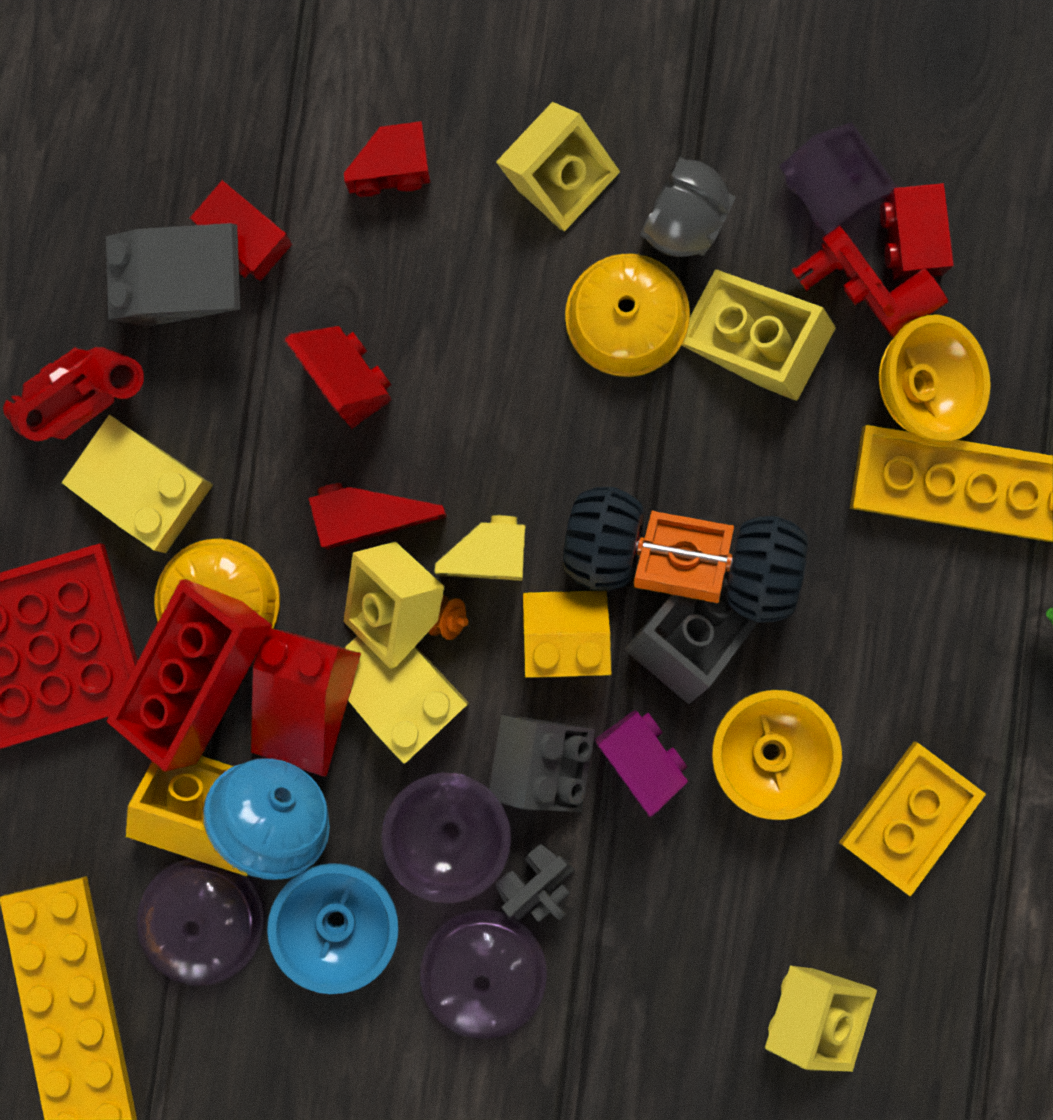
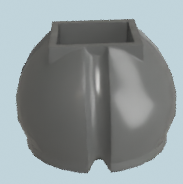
M679 157L654 204L655 209L652 214H649L640 236L645 238L654 249L666 255L686 257L699 254L704 256L716 240L736 196L729 193L723 179L712 167L698 160Z

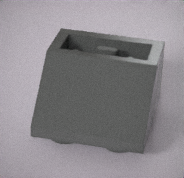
M501 715L488 800L521 809L582 812L595 729L532 718Z

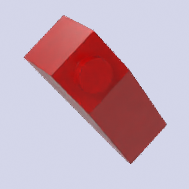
M342 483L320 487L317 489L319 495L309 498L321 547L324 549L335 548L447 517L443 505L353 487L343 488Z

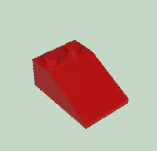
M339 326L293 333L285 338L290 348L351 429L392 400L386 391L392 384L378 365L370 369L361 356L367 353V350L354 332L346 336Z
M271 628L257 653L253 666L251 753L270 759L282 760L302 770L320 776H327L361 653L292 632Z

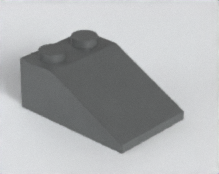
M236 224L144 228L106 236L109 320L149 327L240 310L238 230Z
M725 571L719 603L669 594L624 649L687 704L694 701L712 685L758 623L741 616L728 604L727 588L730 572Z

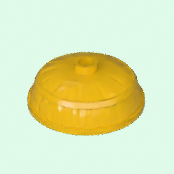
M639 254L613 255L591 265L573 285L568 296L565 311L566 328L569 338L581 358L593 368L619 377L641 376L665 365L683 344L690 319L687 294L677 276L661 262ZM629 299L635 304L633 310L630 312L621 311L618 306L622 300Z
M926 315L907 323L887 346L879 369V387L888 412L902 428L930 441L948 442L968 435L983 418L990 396V374L987 360L980 344L965 326L947 316Z
M207 539L193 543L179 551L167 563L159 577L154 598L157 621L162 616L180 579H187L241 600L271 623V628L274 629L280 611V591L275 574L259 553L242 543L228 539Z
M767 690L745 697L725 714L714 736L712 763L721 788L738 807L760 818L786 820L810 812L830 794L840 773L842 747L834 723L818 704L794 692ZM774 744L778 750L776 757L770 760L766 759L763 754L765 746Z

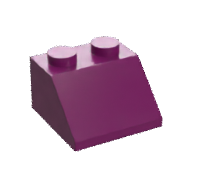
M634 710L594 740L648 815L652 816L688 782L682 774L688 767L673 747L666 751L657 737L663 734V732L650 714L647 713L641 717Z

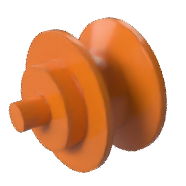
M443 595L438 622L429 630L428 634L432 636L442 634L447 640L455 639L464 626L468 625L464 602L458 598L449 601Z

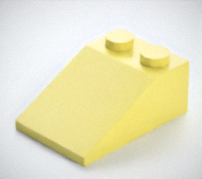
M715 269L690 316L687 335L681 346L762 388L797 401L836 327L821 306Z
M108 415L62 482V484L123 530L154 551L163 553L169 550L213 486V484L111 415Z
M358 636L345 647L346 649L361 653L348 701L403 764L469 704L416 646L398 666L389 668Z

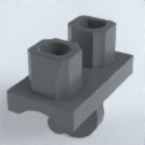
M540 844L525 858L527 863L537 873L529 883L525 884L516 872L511 871L495 884L505 902L501 908L510 918L514 917L518 921L541 901L542 903L531 912L538 922L550 912L558 920H561L566 915L560 903L571 894L570 891L562 884L552 894L550 893L570 876L575 869L568 860L561 856H556Z

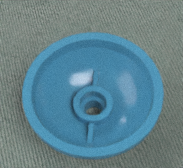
M270 758L254 759L228 769L215 780L204 802V826L210 842L216 851L233 867L258 878L285 879L306 871L318 860L328 842L330 825L328 806L323 792L305 771L282 760ZM275 797L280 798L284 803L279 802Z
M322 864L311 867L293 877L276 897L268 920L270 949L281 970L298 985L324 994L351 992L373 981L391 960L398 938V916L393 900L387 890L369 873L345 864ZM333 912H340L344 916V922L335 925L330 922L329 915Z

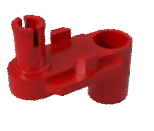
M841 226L836 227L822 238V249L796 268L791 269L798 280L813 270L811 274L800 281V284L806 291L810 290L812 286L834 270H843L850 279V281L843 285L845 287L844 291L853 304L856 306L865 300L893 339L900 329L910 321L931 315L948 303L946 295L925 268L889 293Z
M74 347L55 362L43 367L37 375L23 384L22 397L12 396L11 398L15 403L6 400L3 406V413L11 421L14 430L27 439L44 441L50 437L64 440L113 404L114 397L128 399L136 395L144 382V372L136 360L104 347H94L88 351ZM114 369L113 375H112V377L110 378V374H111L112 370Z

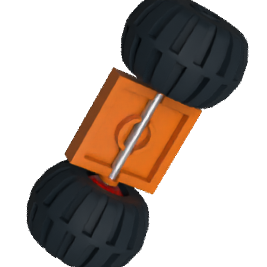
M596 487L580 493L575 499L566 530L563 567L565 573L577 584L594 591H611L624 587L631 580L638 555H640L635 574V588L719 603L726 571L730 572L727 601L730 607L741 616L756 622H776L790 617L795 612L799 592L803 584L808 549L807 534L795 523L777 516H760L747 520L740 526L734 554H729L734 532L733 525L651 511L646 535L643 538L644 509L642 504L630 493L616 487Z

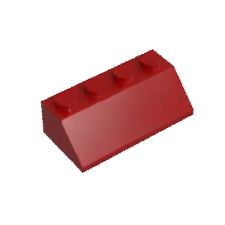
M180 579L106 722L165 772L196 765L270 631L272 624L241 600L190 580Z

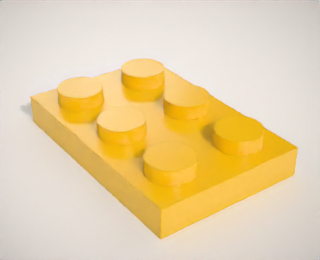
M913 742L839 843L911 897L986 794L918 742Z

